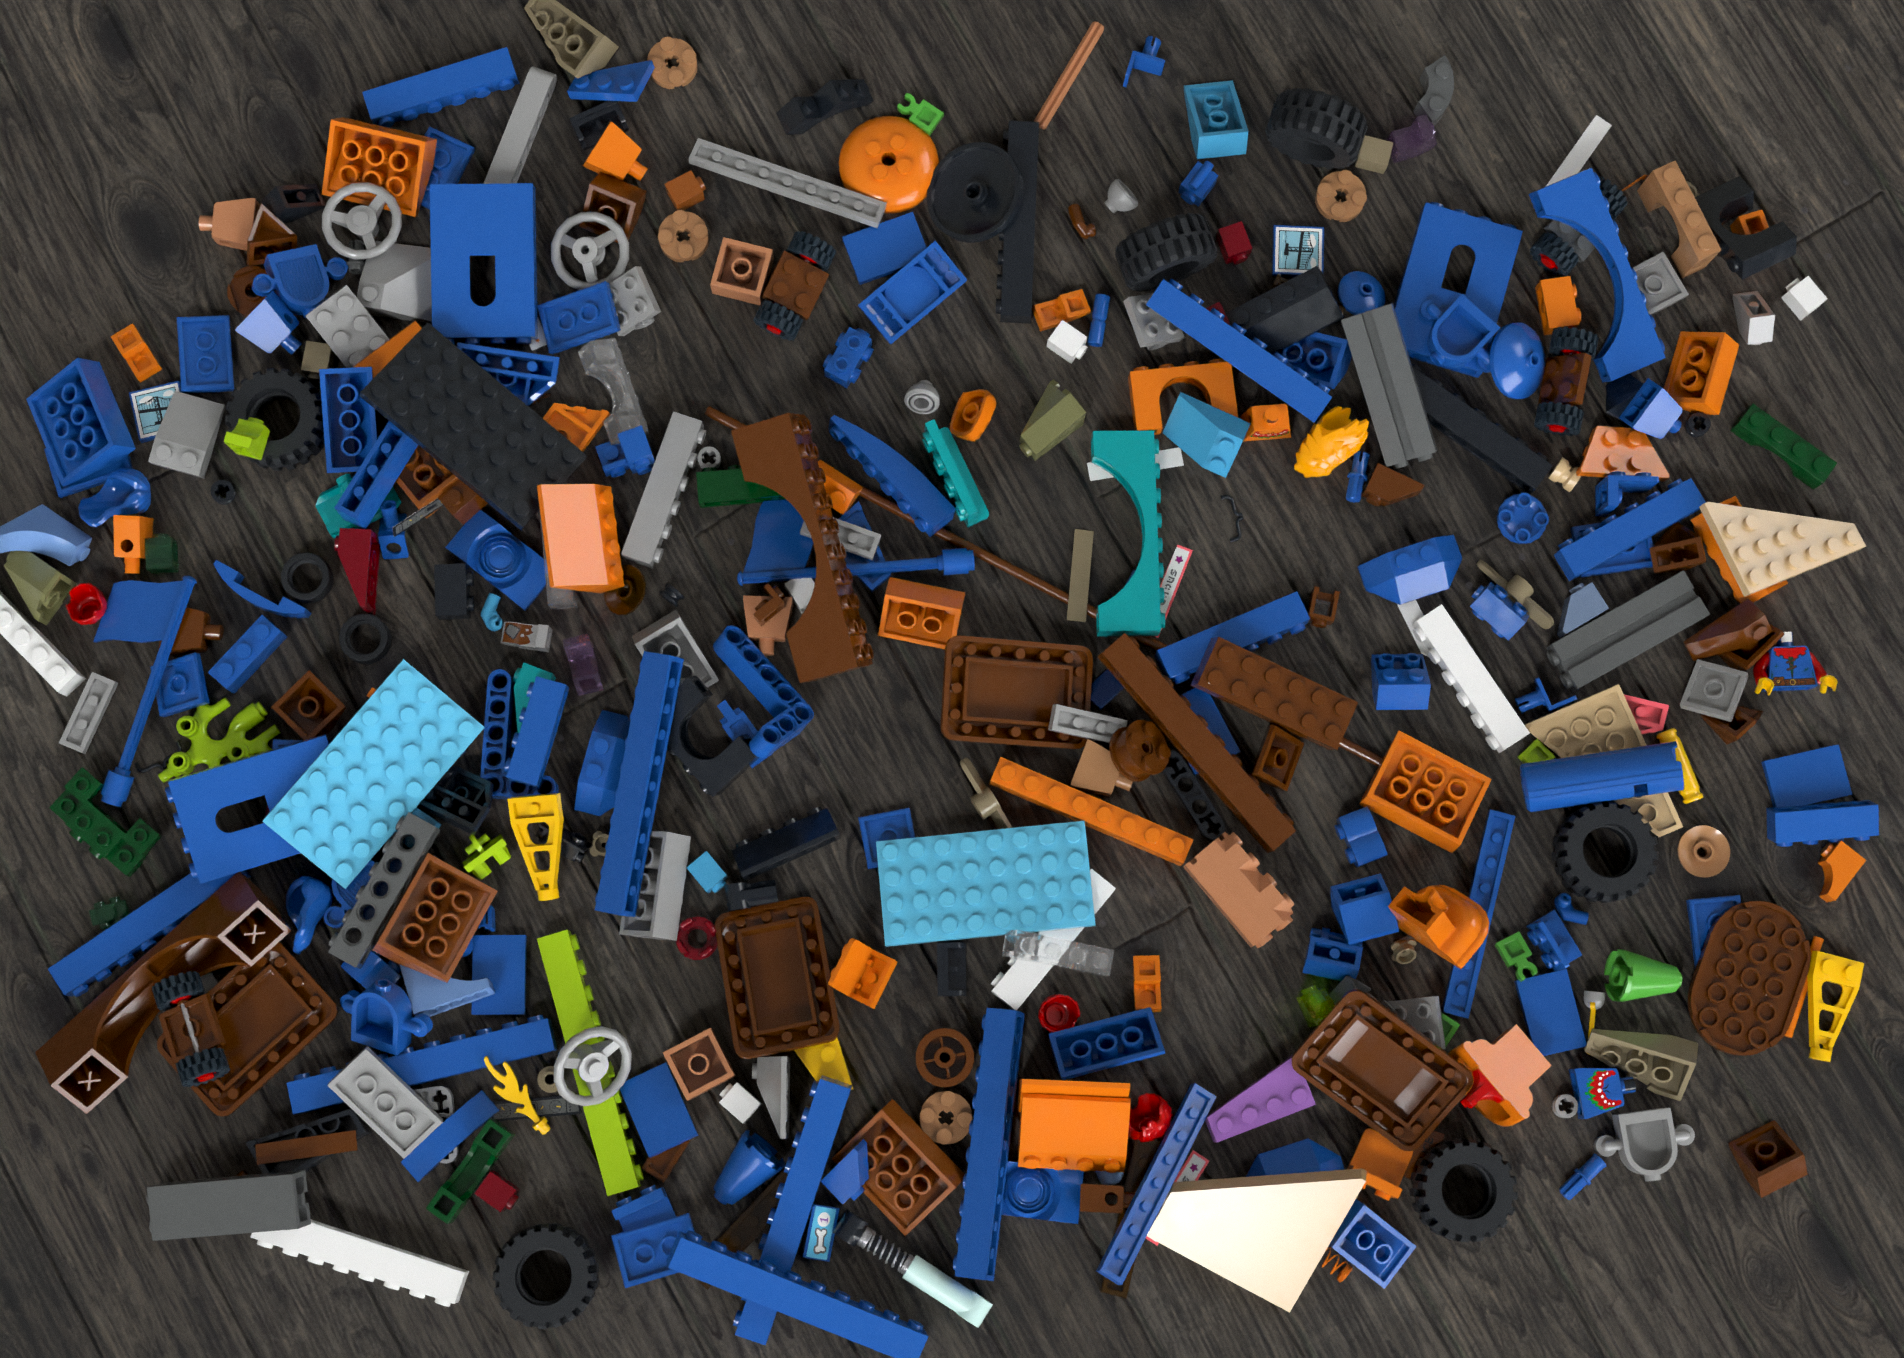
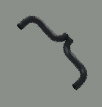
M1223 495L1221 500L1229 499L1233 513L1236 516H1241L1236 520L1238 536L1230 539V542H1236L1241 538L1239 522L1243 520V514L1237 512L1232 496Z
M177 741V752H182V746L180 742ZM172 755L164 759L163 765L155 763L144 769L139 766L138 762L134 765L142 773L155 767H159L162 770L167 767V762Z

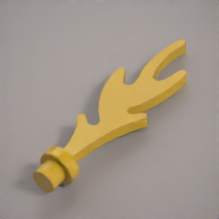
M485 1056L484 1062L489 1071L497 1080L505 1085V1088L494 1085L493 1089L504 1099L523 1104L524 1107H517L516 1112L531 1118L535 1122L532 1125L535 1131L539 1130L542 1135L546 1134L551 1129L547 1124L548 1120L545 1116L540 1118L536 1113L529 1097L527 1084H524L523 1090L520 1091L517 1078L510 1065L506 1061L503 1062L507 1073L503 1075L493 1067L488 1056Z

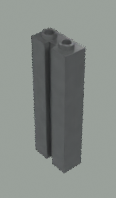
M1393 303L1342 319L1343 328L1386 467L1393 465V469L1407 466V460L1417 458L1418 462L1433 458L1432 453L1437 451V446Z
M1684 570L1546 648L1548 660L1559 669L1563 685L1574 692L1709 616V611L1701 598L1696 596L1693 591L1694 587Z
M305 1170L163 1182L147 1187L146 1201L149 1206V1229L152 1233V1241L291 1230L310 1225L309 1202L305 1203L304 1194L308 1192Z

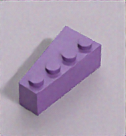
M1293 1055L1207 1115L1205 1122L1213 1142L1223 1141L1316 1105L1306 1079L1299 1075L1292 1067L1291 1059Z

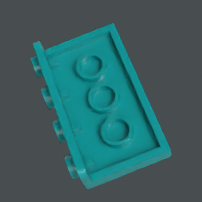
M934 419L925 423V432L922 433L924 437L922 439L926 451L933 454V465L937 474L944 477V488L948 497L955 500V509L959 520H964L967 528L986 520L989 517L988 509L949 428L943 427L939 429Z

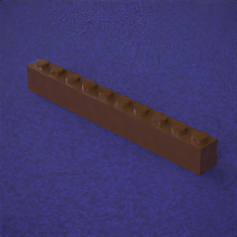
M1124 633L1098 656L1100 661L1267 853L1273 852L1296 832L1291 818L1285 813L1281 814L1275 807L1277 803L1273 797L1261 791L1258 787L1260 785L1258 780L1252 774H1247L1242 769L1240 759L1234 754L1230 755L1224 748V741L1217 734L1213 735L1207 728L1208 723L1201 715H1196L1190 709L1191 704L1188 699L1183 695L1179 696L1173 689V682L1166 675L1162 676L1158 672L1155 661L1150 656H1145L1139 650L1140 645L1137 640L1132 636L1128 637Z

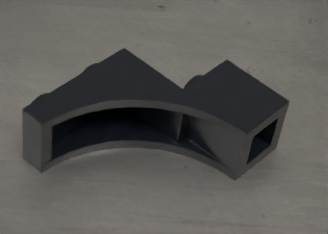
M864 79L830 80L812 96L794 97L776 114L786 135L804 134L810 128L831 116L853 108L868 106L874 100Z

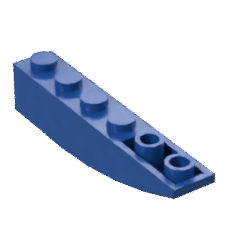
M835 415L830 418L828 429L832 438L837 442L840 441L846 447L849 456L854 460L857 459L863 465L865 473L871 478L874 477L880 483L882 491L888 496L891 495L897 501L899 509L904 514L908 513L913 518L916 527L921 532H926L931 537L953 520L956 511L955 507L901 454L860 427Z

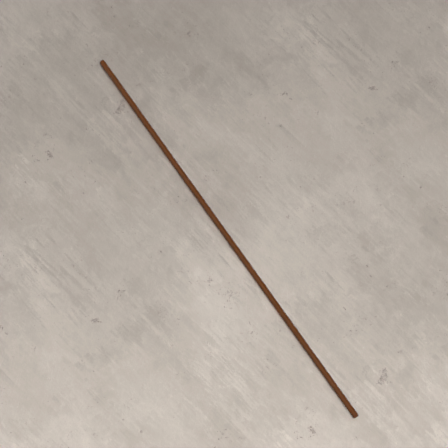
M711 406L705 412L706 416L733 430L747 426ZM862 486L863 489L859 496L915 525L913 518L908 513L904 514L896 503ZM941 528L934 534L958 548L973 550L974 556L1068 605L1069 593L944 528ZM1087 603V615L1096 619L1097 608ZM1132 636L1138 642L1155 651L1168 646L1151 636ZM1344 737L1339 747L1379 767L1383 759L1381 756Z

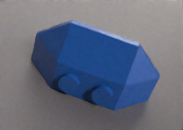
M465 343L457 344L461 351L527 406L531 405L556 384L560 362L559 357Z
M1454 535L1434 537L1385 553L1359 565L1357 568L1365 591L1402 605L1448 590L1462 561V556Z
M605 710L601 711L592 730L580 772L574 810L601 816L614 808L616 801L615 792L618 788L621 774L620 766L623 762L626 748L625 740L630 727V720L627 716Z
M1307 1138L1257 1154L1246 1177L1345 1169L1338 1154Z

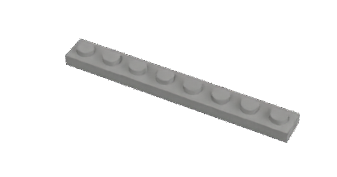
M700 138L697 139L689 157V164L878 228L886 210V202Z

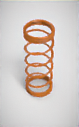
M1328 1247L1326 1250L1330 1249L1326 1260L1322 1264V1268L1330 1260L1338 1256L1337 1262L1333 1267L1332 1271L1330 1272V1275H1332L1341 1265L1347 1263V1265L1343 1268V1270L1339 1273V1275L1336 1278V1280L1342 1282L1349 1275V1273L1353 1269V1266L1351 1264H1348L1347 1261L1342 1262L1337 1266L1340 1259L1339 1254L1332 1256L1328 1260L1331 1254V1248Z

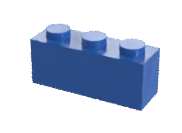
M261 615L208 673L228 691L235 694L288 636L269 619Z

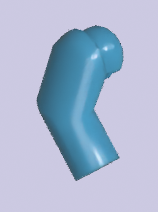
M489 593L482 608L481 617L489 630L498 631L503 626V620L496 611L501 597Z

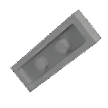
M835 518L840 532L837 533L839 541L844 545L845 550L873 560L882 535ZM804 521L802 528L800 530V535L812 539L811 534Z
M94 672L91 673L59 744L86 754L118 686L117 682Z
M1053 704L1048 730L1110 744L1112 734L1117 729L1126 727L1128 720Z

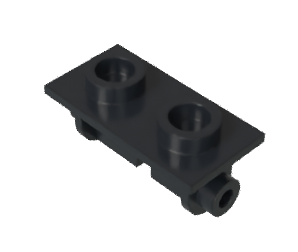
M542 822L535 836L539 838V842L545 844L548 841L549 826L546 822ZM563 824L561 841L563 846L560 854L574 863L576 861L581 863L585 857L584 852L591 848L592 844L587 842L583 835L576 832L572 833L564 828Z

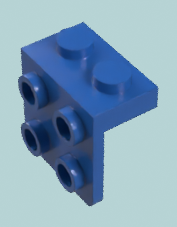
M655 1185L640 1191L642 1197L632 1201L629 1196L617 1202V1208L612 1210L615 1220H619L624 1232L676 1217L664 1187L656 1189Z

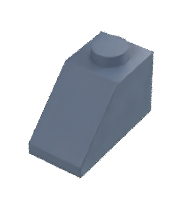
M1593 582L1587 586L1580 583L1569 590L1571 595L1564 600L1557 632L1559 638H1562L1609 609Z

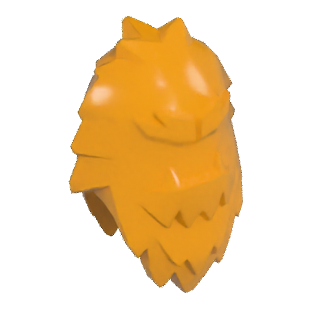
M1341 406L1332 408L1312 426L1307 437L1302 441L1296 453L1297 463L1294 465V470L1303 474L1305 478L1328 476L1337 466L1360 450L1368 436L1367 428L1369 421L1367 419L1362 421L1355 419L1351 422V419H1349L1351 408H1342Z

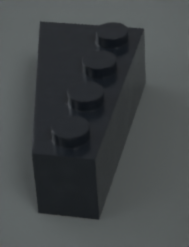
M348 1109L245 1143L257 1162L256 1144L356 1130V1140L358 1141L372 1131L369 1125L356 1112ZM335 1154L259 1164V1167L263 1174L299 1170L307 1172Z

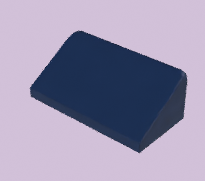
M1108 669L1091 686V703L1099 711L1124 689Z

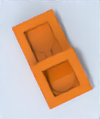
M1083 289L1059 295L1057 299L1036 304L1032 307L1040 332L1057 327L1062 320L1068 323L1091 312Z
M133 323L111 336L119 352L125 358L140 383L162 370L157 359Z
M1159 955L1133 956L1135 1011L1151 1007L1152 1012H1161Z

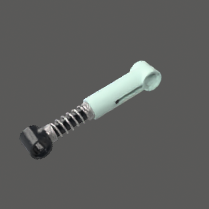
M849 1210L845 1211L833 1230L836 1236L854 1247L856 1244L862 1247V1249L866 1247L867 1252L872 1251L873 1256H879V1260L882 1258L886 1260L885 1264L889 1262L892 1264L891 1267L895 1266L898 1268V1272L903 1274V1279L979 1328L991 1309L992 1303L961 1285L918 1255L915 1257L911 1256V1254L909 1256L906 1255L907 1252L900 1251V1247H894V1243L889 1244L888 1239L883 1240L882 1235L877 1236L876 1231L874 1232V1230L868 1227V1222Z

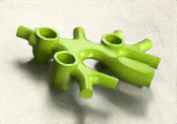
M224 697L212 706L205 704L196 707L193 717L183 716L176 724L178 733L191 740L190 749L186 753H174L169 759L168 768L159 773L158 777L165 783L174 776L178 778L181 775L190 774L194 770L195 765L205 763L209 768L219 766L221 759L225 756H228L231 761H236L272 750L268 746V742L281 732L276 725H273L253 740L245 738L246 732L265 720V716L268 714L262 704L257 702L256 704L251 703L233 718L227 735L223 739L213 740L207 733V726L215 716L231 706L230 702ZM190 723V728L185 730L186 724ZM241 749V755L236 757V752ZM183 759V764L178 767V761Z

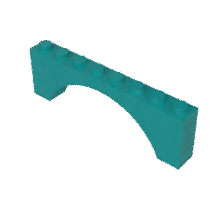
M1093 431L1091 435V463L1109 472L1126 489L1137 509L1142 530V549L1136 571L1122 590L1108 601L1098 605L1096 610L1097 637L1122 636L1124 633L1127 636H1159L1161 628H1165V613H1161L1160 603H1164V588H1160L1159 578H1163L1164 568L1163 563H1159L1158 554L1162 553L1163 550L1162 538H1158V528L1162 526V515L1157 513V503L1161 502V489L1156 488V479L1160 478V464L1155 463V454H1159V439H1154V431Z

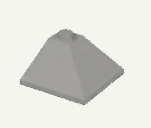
M394 243L385 253L371 259H366L359 281L357 299L371 316L432 323L431 248Z
M787 1056L757 1057V1063H752V1079H757V1086L780 1139L789 1138L790 1058Z

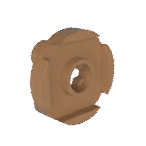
M664 37L652 47L648 54L647 61L652 60L655 67L651 77L656 84L663 88L675 89L674 87L681 85L686 86L694 79L697 73L696 53L687 42L681 39ZM669 59H677L676 61L679 63L677 67L672 66L671 69L666 67L668 66L667 61Z
M1348 170L1336 171L1326 175L1321 180L1315 197V203L1319 212L1325 218L1340 220L1339 222H1347L1356 218L1367 200L1364 184ZM1338 191L1346 194L1345 202H1341V199L1338 202L1335 199Z
M677 210L666 217L661 223L658 240L663 253L669 259L676 262L693 261L700 258L708 247V229L705 222L698 215L692 212ZM680 232H688V237H690L688 241L683 240L679 242L677 240L679 239L677 235Z
M950 1091L937 1092L924 1102L920 1112V1124L922 1130L934 1142L943 1145L954 1144L962 1140L969 1132L972 1110L968 1102L961 1095ZM944 1110L946 1113L951 1111L954 1117L951 1118L953 1122L950 1125L946 1122L943 1124L939 1122L938 1118H941L939 1116L941 1111Z

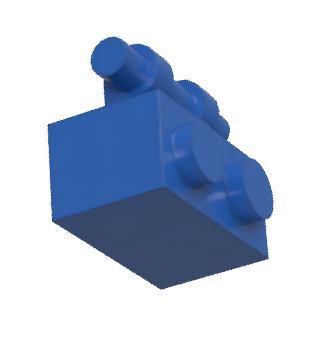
M1311 927L1310 940L1306 950L1302 973L1342 981L1346 976L1356 979L1360 968L1363 941L1348 945L1343 934L1330 932V929L1322 927V930Z

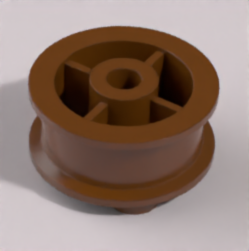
M1136 720L1130 723L1128 727L1117 729L1110 739L1111 759L1116 769L1128 780L1134 782L1143 781L1150 775L1162 772L1168 764L1171 755L1170 749L1161 731L1151 721Z
M950 1028L936 1029L925 1035L916 1051V1065L919 1073L927 1082L938 1087H951L959 1084L969 1075L974 1063V1052L969 1040L962 1033ZM942 1053L949 1054L950 1060L947 1063L940 1061Z

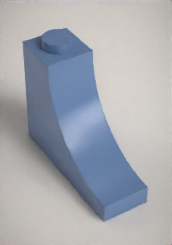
M43 504L0 526V553L30 551L50 556L68 566L85 560L90 553L89 545L92 537Z
M400 965L415 1016L419 1013H424L431 1017L496 994L493 984L488 978L465 981L450 977L446 983Z

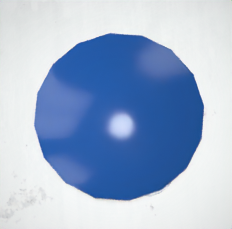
M1528 493L1512 495L1505 499L1499 507L1497 514L1498 528L1502 535L1511 542L1518 544L1531 543L1540 538L1549 522V516L1542 503Z

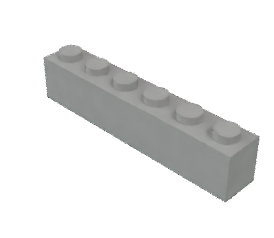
M673 411L621 555L623 559L653 569L655 563L660 562L663 555V549L661 548L663 539L669 538L672 525L669 524L672 515L676 516L680 508L681 501H678L681 491H686L689 483V477H686L689 468H694L698 454L695 453L698 444H703L706 436V430H704L701 420Z

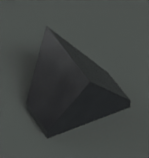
M1627 374L1605 386L1606 413L1619 419L1620 415L1643 386V383L1632 375Z

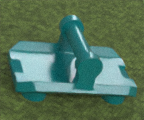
M350 474L340 476L336 479L338 485L320 493L315 505L332 538L339 535L340 528L361 529L345 521L334 508L353 479ZM392 487L384 501L393 500L396 502V508H398L401 500L394 487ZM380 507L369 524L382 518Z

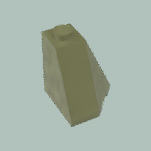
M1054 379L1049 382L1020 435V449L1027 457L1031 456L1035 461L1083 426L1086 411L1071 392L1067 389H1064L1062 392L1057 389L1060 385Z
M11 551L7 556V562L4 567L34 619L47 626L70 595L69 591L77 583L30 551Z

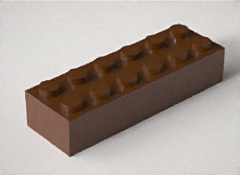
M1220 637L1211 638L1191 683V686L1328 750H1338L1358 704L1357 701Z

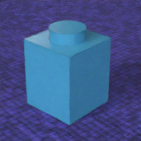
M707 851L686 867L708 894L711 891L717 893L727 884L724 880L728 876Z

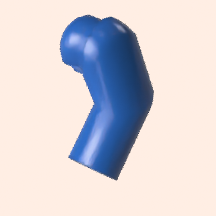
M1560 893L1555 898V908L1563 920L1582 925L1587 924L1589 913L1575 910L1569 894Z

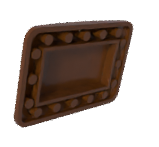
M961 635L951 637L945 646L940 726L943 736L953 741L1080 749L1084 747L1088 739L1050 731L1048 728L1053 704L1090 712L1093 668L1091 651L1087 647L1078 645Z
M799 897L751 907V909L745 908L726 912L716 919V938L734 1049L739 1057L752 1059L830 1043L839 1036L840 1025L834 990L832 986L828 985L831 976L819 908L813 898Z
M278 942L251 967L237 965L207 993L211 996L226 1042L225 1045L218 1048L224 1049L230 1071L215 1081H208L207 1084L202 1083L195 1087L193 1085L191 1089L214 1114L222 1117L229 1116L282 1070L337 1017L338 1007L334 1000L282 943ZM162 1033L157 1041V1049L178 1073L176 1065L173 1064L165 1035Z
M1358 989L1349 990L1342 996L1294 1052L1291 1059L1292 1067L1299 1075L1404 1151L1417 1149L1473 1085L1472 1074L1464 1065L1398 1015Z

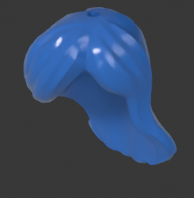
M130 468L116 469L108 475L104 486L96 495L81 499L78 506L80 518L89 526L98 527L109 518H112L113 515H140L149 508L151 503L150 484L143 473Z
M310 876L296 879L290 885L286 894L285 901L288 915L298 929L293 942V952L296 954H300L301 951L310 945L316 925L324 917L326 910L331 907L333 900L332 891L329 886L319 879Z

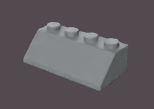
M651 831L635 917L622 916L619 935L677 941L691 836Z

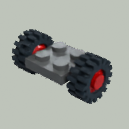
M1600 176V190L1602 195L1607 198L1610 206V216L1612 220H1615L1627 206V198L1622 195V190L1617 189L1618 186L1616 184L1612 185L1609 179L1605 180L1604 177ZM1551 220L1544 228L1547 232L1543 233L1530 248V255L1533 256L1532 259L1538 262L1537 265L1539 267L1542 266L1545 272L1549 271L1550 275H1555L1559 278L1566 277L1578 261L1580 263L1583 262L1595 247L1584 235L1574 228L1559 221Z

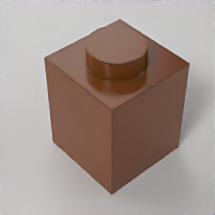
M691 170L664 184L666 192L676 210L684 211L705 200L703 191L706 190V187L700 176L695 178Z

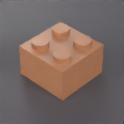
M723 237L710 283L712 294L760 305L763 301L761 296L768 283L774 261L773 249Z
M712 1028L663 1052L687 1101L736 1076Z

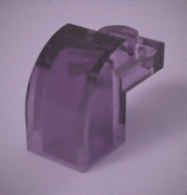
M1427 114L1418 116L1410 127L1392 131L1386 140L1393 142L1391 156L1394 163L1422 155L1437 145L1435 128L1433 123L1429 122Z
M589 634L563 639L578 696L604 690L597 656Z

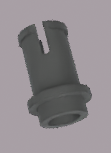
M353 240L348 243L352 249L365 250L364 241L355 240V245ZM349 258L347 262L349 272L352 274H362L365 265L364 259Z

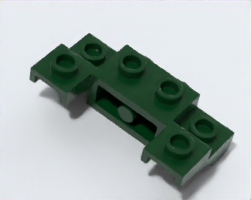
M82 767L64 786L66 790L49 808L72 829L69 834L80 843L84 840L91 846L88 850L100 860L102 857L108 859L123 874L131 877L142 865L148 852L162 835L151 828L142 818H139L127 832L98 805L91 802L103 787V784Z

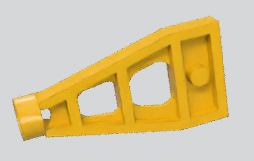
M560 793L510 797L507 800L511 826L534 887L537 890L538 900L559 898L557 882L564 821ZM546 822L548 824L549 835L548 841L545 844H535L532 842L527 829L529 823ZM535 851L549 852L550 867L548 870L538 869L534 857Z
M1812 951L1807 975L1809 1047H1811L1809 1058L1825 1062L1831 1061L1833 1046L1858 993L1864 963L1820 951ZM1826 981L1839 984L1842 987V994L1834 1006L1827 1005L1822 1000V984ZM1821 1010L1833 1012L1834 1014L1831 1028L1827 1032L1819 1028V1014Z

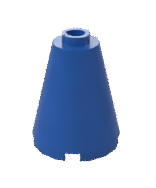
M746 1130L741 1135L713 1187L715 1198L724 1205L727 1203L735 1204L780 1172L785 1166L783 1158L778 1161L774 1156L778 1151L757 1133L750 1136V1130Z

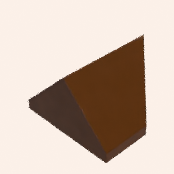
M262 203L247 241L248 266L264 264L268 254L297 248V235Z
M1678 522L1673 524L1653 547L1649 548L1654 573L1685 571L1706 562L1701 536Z
M1738 705L1732 722L1703 714L1700 715L1728 745L1737 741L1752 728L1764 711Z

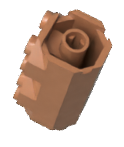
M1224 832L1183 867L1250 947L1256 946L1259 948L1273 938L1271 932L1274 929L1278 932L1293 921L1290 915L1293 914L1291 908L1294 906V903L1286 893L1280 894L1275 888L1277 882L1269 873L1262 875L1256 867L1260 865L1259 861L1251 852L1247 854L1243 850L1241 839L1234 832L1230 835Z

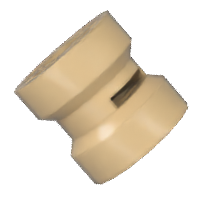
M1562 457L1550 473L1548 479L1554 483H1562L1563 488L1570 492L1581 478V476L1576 475L1577 468L1579 467L1572 468L1569 461Z

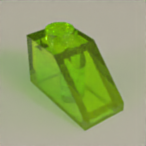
M1316 985L1301 990L1302 996L1297 998L1308 1027L1317 1026L1335 1006L1325 987L1317 989Z

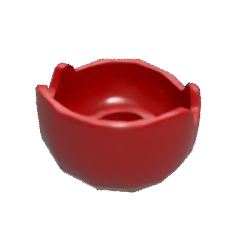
M80 583L69 591L70 602L66 604V608L71 619L80 625L95 624L105 614L107 602L103 592L90 583Z
M1050 995L1042 1002L1039 1008V1022L1049 1033L1072 1028L1075 1026L1078 1017H1080L1078 1003L1068 995Z

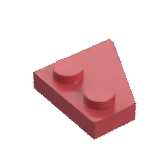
M1624 694L1642 735L1663 730L1669 705Z

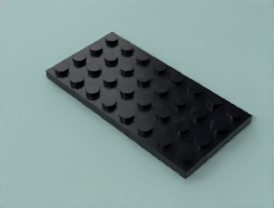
M429 323L402 348L359 395L520 530L540 510L537 485L564 484L587 458L585 453Z

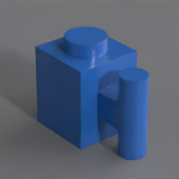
M1198 161L1181 183L1178 193L1181 194V198L1188 204L1192 205L1194 203L1199 207L1215 186L1219 175L1212 171L1214 165L1211 162L1205 161L1202 164Z

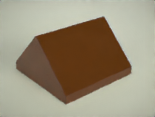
M1769 624L1773 632L1753 645L1718 654V656L1730 668L1745 672L1785 634L1782 630Z
M1270 725L1265 732L1250 774L1259 782L1287 791L1305 743L1279 727Z

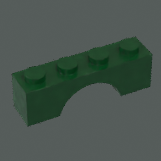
M1754 404L1743 411L1730 430L1749 445L1763 447L1781 457L1790 466L1793 476L1813 490L1825 482L1837 464L1836 461Z
M489 1119L473 1141L472 1147L462 1163L441 1186L426 1209L446 1224L453 1223L515 1136V1133L497 1120Z

